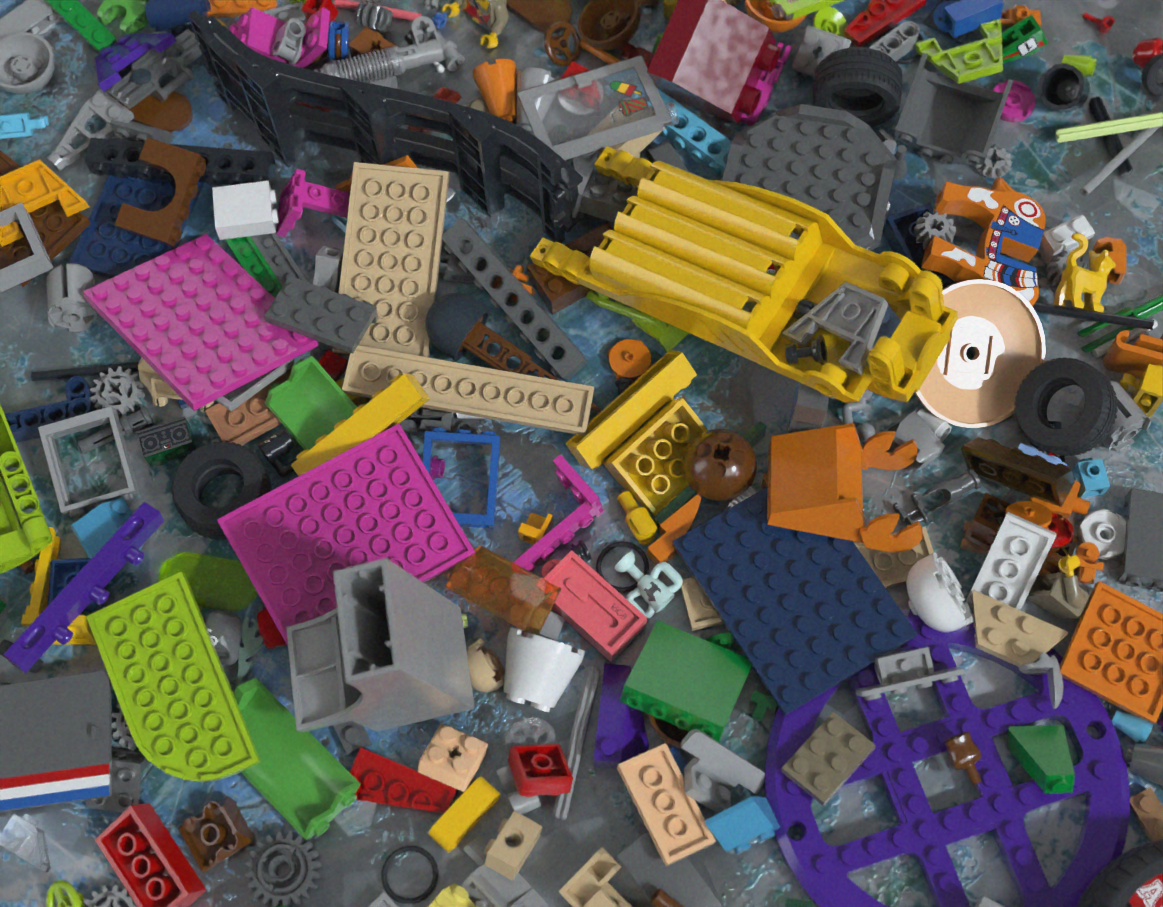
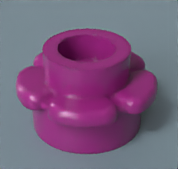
M436 455L431 459L430 476L432 480L442 478L445 470V460L438 458Z

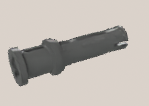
M144 405L141 406V410L128 416L122 415L120 418L123 435L128 434L132 436L136 430L147 425H154L151 415ZM111 425L78 440L84 454L115 440Z

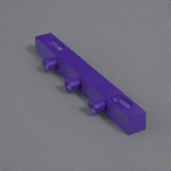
M143 502L3 654L7 660L26 674L55 641L62 645L67 644L73 636V632L67 627L92 600L98 605L103 604L107 600L109 592L104 587L127 562L134 566L141 563L144 553L139 548L164 522L161 513L146 502Z

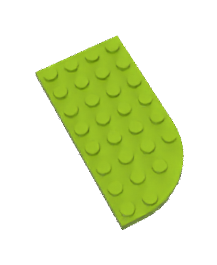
M182 571L86 616L133 740L149 762H152L156 767L171 776L195 782L224 779L261 762L185 573Z

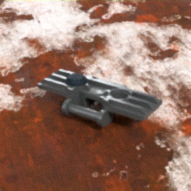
M186 30L175 38L177 42L161 53L154 50L149 51L132 64V71L109 88L108 93L129 109L151 93L154 97L164 102L167 96L186 81L194 79L192 72L186 66L202 55L198 47L200 43L194 38L195 34L190 30ZM173 53H181V54H182V55H181L180 57H178V58H172V57H170ZM167 72L171 76L176 77L163 88H160L158 79Z

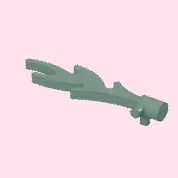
M262 604L259 605V611L264 610ZM245 617L243 622L242 639L244 647H239L237 679H229V684L233 685V694L237 686L245 683L243 680L247 672L255 665L254 660L246 661L258 652L264 641L261 635L256 638L258 633L257 620L254 626L249 628L248 617Z

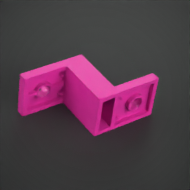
M251 7L245 14L243 13L235 24L230 25L228 30L255 52L289 64L288 60L279 55L274 56L271 53L275 43L276 32L286 22ZM322 7L317 13L312 14L310 19L304 24L305 33L301 47L302 52L298 61L293 66L306 68L327 49L329 10Z

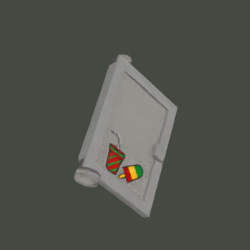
M642 56L517 93L534 136L543 141L564 160L606 148V146L610 147L664 130L663 127L673 126L679 123L678 113L673 101L664 104L653 79L647 73L648 68Z

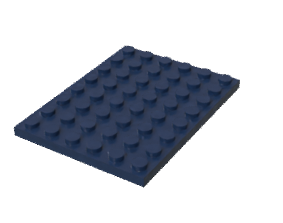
M768 487L673 540L672 545L785 717L876 662L875 658L888 655L916 638L918 634L853 541L767 525Z

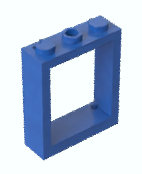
M431 428V432L425 431L422 463L429 474L431 472L433 442L492 445L487 515L453 513L461 527L495 529L501 447L500 436H496V433L491 431H482L481 435L471 434V431L462 429L456 430V433H446V429Z

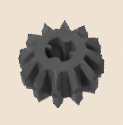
M364 2L358 4L354 14V22L357 25L380 32H388L393 20V13L390 10Z

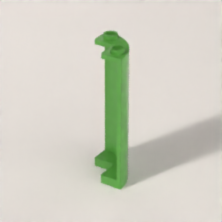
M313 356L305 360L300 359L296 361L291 367L292 371L289 379L282 384H274L268 390L265 402L266 406L304 450H310L316 445L315 441L325 434L329 435L335 430L333 427L339 421L349 419L354 415L352 413L353 410L357 408Z
M257 678L237 686L234 696L261 760L260 763L241 771V773L305 840H308L315 834L317 836L322 835L329 828V822L344 807H349L356 800L357 796L355 793L361 784L309 731L302 733L296 731L295 717Z

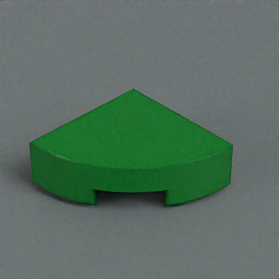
M730 632L711 636L706 641L730 649L733 637Z

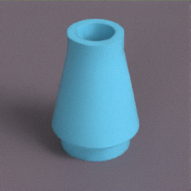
M1118 710L1112 719L1113 726L1137 743L1138 741L1146 742L1154 725L1146 719Z

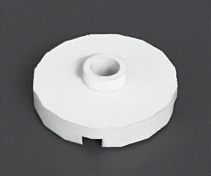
M1102 509L1093 511L1084 518L1079 526L1078 537L1080 543L1091 542L1098 547V559L1109 560L1117 558L1124 553L1126 520L1117 513L1114 514L1109 512L1110 510ZM1100 533L1106 534L1107 539H1103Z

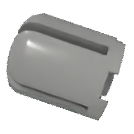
M67 263L66 277L64 266H56L49 272L46 278L49 323L54 328L55 325L68 328L69 332H81L89 329L90 324L97 319V311L84 299L83 291L95 286V278L92 272L86 266Z
M1110 381L1116 392L1118 412L1116 413L1117 418L1115 419V424H1113V429L1110 430V434L1106 436L1107 438L1102 443L1109 451L1111 448H1114L1118 452L1133 444L1135 441L1132 438L1142 428L1147 431L1151 425V420L1119 383ZM1084 395L1080 399L1078 405V412L1080 416L1082 415L1085 406Z

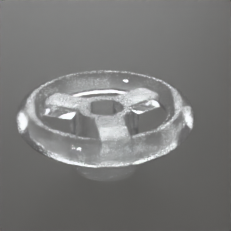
M540 718L519 720L505 733L503 740L504 749L509 755L510 747L512 746L511 742L535 745L538 738L545 732H547L548 736L545 744H554L555 731L550 723Z

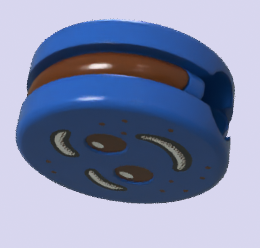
M330 21L328 35L329 62L330 59L337 61L343 59L346 62V58L349 61V22L336 23V21Z

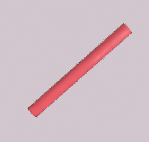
M335 0L334 5L335 7L356 10L358 4L362 2ZM383 7L393 13V18L414 21L421 16V13Z

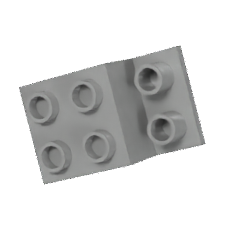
M387 558L335 571L334 581L337 608L315 619L286 627L296 731L302 733L348 721H353L379 732L475 709L461 608Z

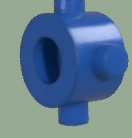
M438 12L433 16L432 21L435 28L441 29L445 26L447 22V14L445 12L443 14Z

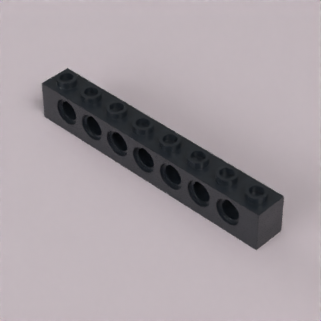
M90 137L85 163L91 174L97 176L115 175L121 178L139 177L144 180L150 178L162 179L168 182L174 180L171 173L145 165L139 159L145 142ZM170 144L200 154L206 160L205 172L198 180L200 183L237 185L269 181L272 188L277 165L272 152Z

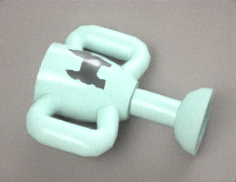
M631 551L616 564L614 570L617 572L627 571L638 582V587L626 595V599L644 614L648 620L655 612L657 613L673 599L675 596L674 592L681 588L683 580L681 575L666 562L658 563L650 575H644L634 565L635 555ZM660 571H663L674 584L666 586L658 580ZM641 595L649 604L646 612L633 600L635 597Z

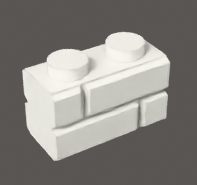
M1083 215L1043 232L1038 251L1046 263L1049 264L1053 256H1059L1063 251L1069 255L1071 251L1079 247L1078 241L1071 238L1073 233L1079 232L1085 235L1089 245L1095 232Z

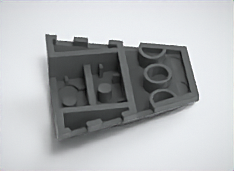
M647 831L614 858L621 868L608 883L633 907H656L650 903V899L658 888L663 889L669 896L685 907H724L699 851L665 866Z

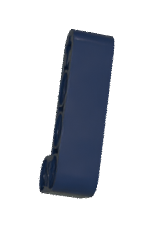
M80 376L70 378L65 384L67 398L65 401L5 414L15 442L19 443L41 438L38 427L79 416V413L83 410H86L84 414L96 411L95 404H93L90 398L94 395L90 392L91 387L87 381ZM84 388L80 393H76L79 389ZM62 415L59 420L55 421L58 416ZM34 421H38L35 425L31 426Z

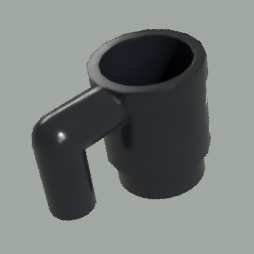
M285 431L279 434L276 433L258 445L267 461L281 477H285L294 471L291 464L296 459H293L286 465L280 460L295 447L292 439Z

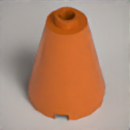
M495 59L496 64L489 65L487 61L476 66L472 71L473 79L490 114L513 123V120L517 117V67L515 62L510 59Z

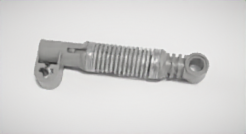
M420 16L412 23V40L414 44L400 48L397 46L387 47L385 52L381 49V53L377 50V54L373 51V55L371 52H369V56L365 53V57L361 54V58L357 55V59L355 56L353 57L354 60L350 57V61L346 58V62L342 59V63L338 60V68L335 61L324 64L323 68H320L319 73L369 83V81L373 82V80L377 81V79L380 80L381 78L404 74L405 70L442 61L444 60V55L433 21L428 17ZM422 31L427 34V41H423Z

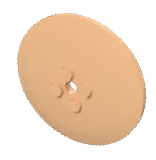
M974 279L957 282L943 289L944 306L958 311V321L951 330L950 340L919 391L914 392V394L930 413L940 419L947 420L950 424L967 428L986 427L999 423L1015 413V396L1017 395V390L1020 389L1019 386L1022 384V380L1036 366L1045 362L1044 332L1033 307L1013 288L990 280ZM973 346L975 356L969 360L966 356V351L969 347Z

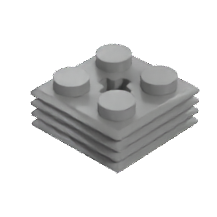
M808 25L802 37L792 69L814 77L815 69L820 61L830 53L849 48L851 40ZM819 52L824 53L823 58L818 56Z

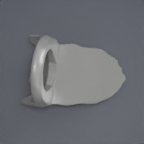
M1042 652L1039 660L1019 666V670L1024 674H1047L1051 705L1053 709H1056L1063 696L1062 674L1055 655H1052L1050 658L1046 653Z

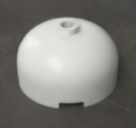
M934 552L916 562L910 569L906 583L910 598L908 604L915 615L918 614L930 628L940 632L956 631L973 622V613L968 602L963 603L965 598L961 591L962 587L952 569L942 556L937 558L938 556Z

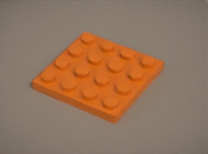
M1098 581L1094 585L1059 666L1062 678L1137 717L1146 719L1152 724L1156 723L1163 707V614Z

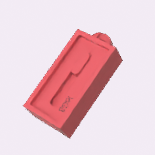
M572 550L561 561L551 559L542 567L543 579L536 585L537 595L611 663L647 627V617Z

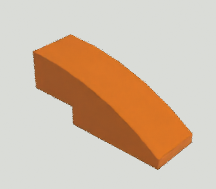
M698 494L660 524L659 533L661 537L647 548V556L655 565L661 562L668 563L677 553L672 545V541L692 530L701 502V497Z

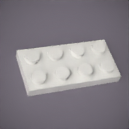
M1007 512L965 603L968 602L970 607L973 608L970 596L973 590L1021 610L1057 533Z

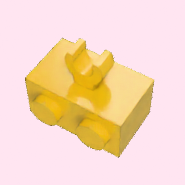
M1148 364L1139 379H1136L1131 374L1124 373L1123 378L1119 381V384L1125 391L1132 392L1131 398L1148 417L1153 415L1163 401V366Z

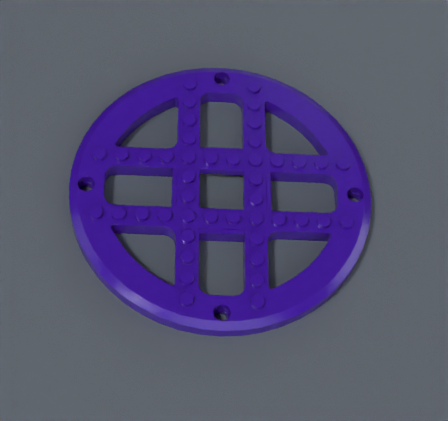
M902 609L901 611L918 635L888 655L925 646L929 647L935 672L957 667L950 649L963 651L1000 664L1027 681L1039 692L989 709H981L971 701L961 675H958V680L942 683V679L932 681V689L944 718L900 732L884 692L881 693L880 698L865 700V697L858 696L856 693V689L880 684L874 666L876 662L843 681L849 685L870 741L875 744V749L839 790L879 777L898 823L896 827L839 846L828 845L821 837L812 813L811 803L814 798L781 772L782 767L812 735L822 709L843 682L785 717L778 708L766 747L764 765L765 798L780 826L779 829L773 832L783 860L799 887L816 907H888L862 890L847 875L901 856H910L918 861L936 907H970L947 847L989 832L993 833L1020 900L1019 907H1076L1083 892L1095 876L1111 861L1122 855L1130 818L1128 771L1117 733L1101 701L1095 694L1062 678L1063 696L1059 706L1053 709L1047 674H1024L1019 670L1018 666L976 648V630L973 622L956 631L940 632L930 628L911 609ZM1051 648L1046 654L1050 658L1052 655H1055L1060 666L1063 657ZM1048 720H1057L1062 723L1068 732L1078 757L1076 766H1073L1075 773L1073 793H1044L1034 780L1013 787L993 739L1008 734L1009 727L1033 726ZM1086 727H1094L1098 731V739L1091 738L1087 733ZM969 731L974 744L982 755L981 759L975 764L982 780L975 784L981 798L933 814L913 764L947 753L948 751L943 741L959 733ZM1084 795L1086 797L1084 818L1076 849L1058 880L1050 887L1025 829L1024 817L1026 814ZM792 826L798 827L802 831V838L798 841L790 839L787 835L788 828Z

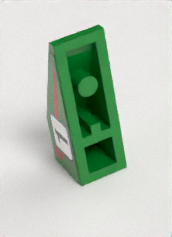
M1032 14L1001 33L1003 63L1028 57L1049 44Z

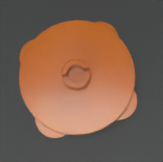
M622 340L610 348L607 353L609 365L615 373L616 380L623 377L639 378L652 366L650 351L640 340Z
M1033 501L1015 502L1006 509V514L1007 512L1012 513L1048 529V525L1052 520L1050 509L1043 504Z

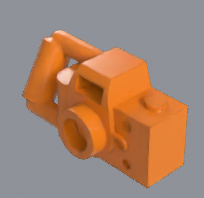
M1015 5L1014 9H1008L1006 12L1002 11L1001 17H1004V19H1000L1001 25H1004V31L1032 14L1041 27L1040 10H1029L1025 5Z

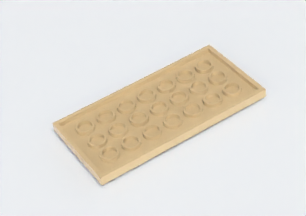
M354 162L339 294L349 295L351 298L361 302H369L377 308L378 320L375 324H370L359 343L360 346L429 358L431 340L426 331L425 320L429 308L436 299L450 176L449 171ZM332 347V352L350 355V352Z

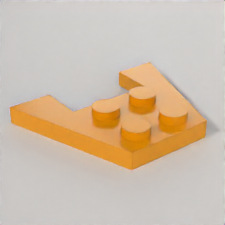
M40 159L0 177V212L23 203L28 213L56 200L60 201L67 217L89 208L87 202ZM16 221L0 227L1 247L24 237Z

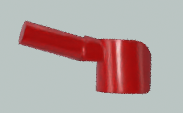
M1086 12L1083 14V18L1098 25L1099 32L1103 34L1107 33L1115 24V20L1111 16H1106L1102 20Z

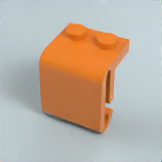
M1121 331L1103 358V365L1106 369L1121 374H1131L1139 378L1148 364L1163 366V334L1160 339L1140 334L1134 345L1125 343L1130 331Z

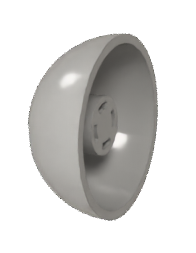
M27 32L11 34L1 39L0 88L14 94H30L43 88L50 80L55 65L54 54L50 44L41 36Z

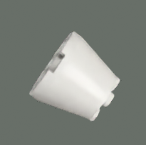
M510 627L507 636L504 678L506 698L520 704H524L525 700L531 701L530 706L549 712L550 707H555L580 666L585 651L577 648L572 649V646L528 632H523V636H521V630Z

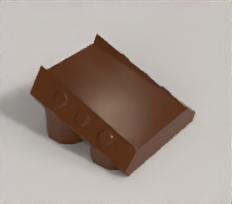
M229 796L220 801L209 802L204 806L203 812L195 817L188 818L178 828L202 872L208 871L253 842L255 834L248 827L236 805L237 802Z

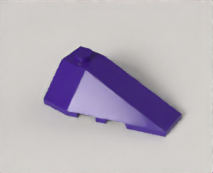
M604 663L594 767L617 769L618 764L649 751V742L641 710L620 702L624 685L631 673L629 665Z

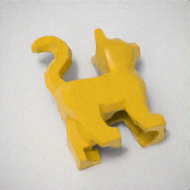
M1073 233L1071 238L1078 241L1079 247L1071 251L1067 257L1066 267L1062 272L1061 281L1056 289L1053 305L1065 307L1066 300L1072 301V306L1077 309L1103 313L1104 307L1100 304L1101 297L1107 288V275L1116 266L1115 262L1112 261L1107 250L1098 254L1094 251H1089L1090 271L1077 266L1076 259L1084 255L1088 248V241L1082 233ZM1082 293H1084V302L1081 300Z

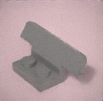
M693 729L681 741V748L695 756L684 768L685 794L717 814L731 807L730 790L735 788L738 783L756 795L765 783V773L763 770L702 731Z
M477 837L464 847L463 850L479 866L461 885L468 892V898L476 907H550L519 873L511 881L485 866L487 854L484 853V850L489 843L485 837Z

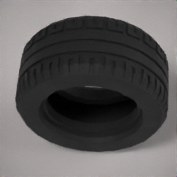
M852 47L830 53L820 61L815 69L812 94L813 106L847 111L870 127L885 123L900 108L903 79L901 68L889 55L871 48Z

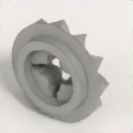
M994 144L990 146L984 164L975 165V168L985 177H1002L1010 170L1012 164L1010 154L1005 152L1004 147L998 148ZM992 155L995 157L996 164L994 165V167H992V163L990 160Z

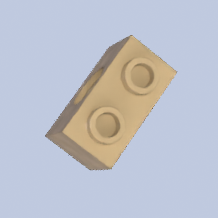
M514 811L509 819L504 818L497 831L500 833L497 839H491L484 850V853L487 854L485 866L513 881L539 840L543 826ZM512 842L516 844V846L510 847L506 843Z

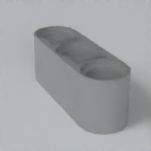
M905 21L869 48L889 55L896 62L915 47L919 26L912 21Z

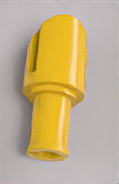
M624 491L617 497V502L626 513L625 523L640 544L649 545L655 538L657 526L645 507L638 506L631 495L632 493Z

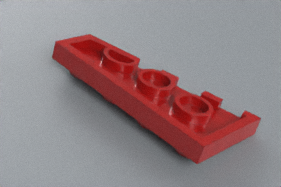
M872 0L868 4V8L861 12L846 27L844 37L851 40V43L856 47H862L925 6L926 0Z
M360 747L350 774L361 784L355 793L357 796L356 800L445 813L452 806L458 791L456 788Z

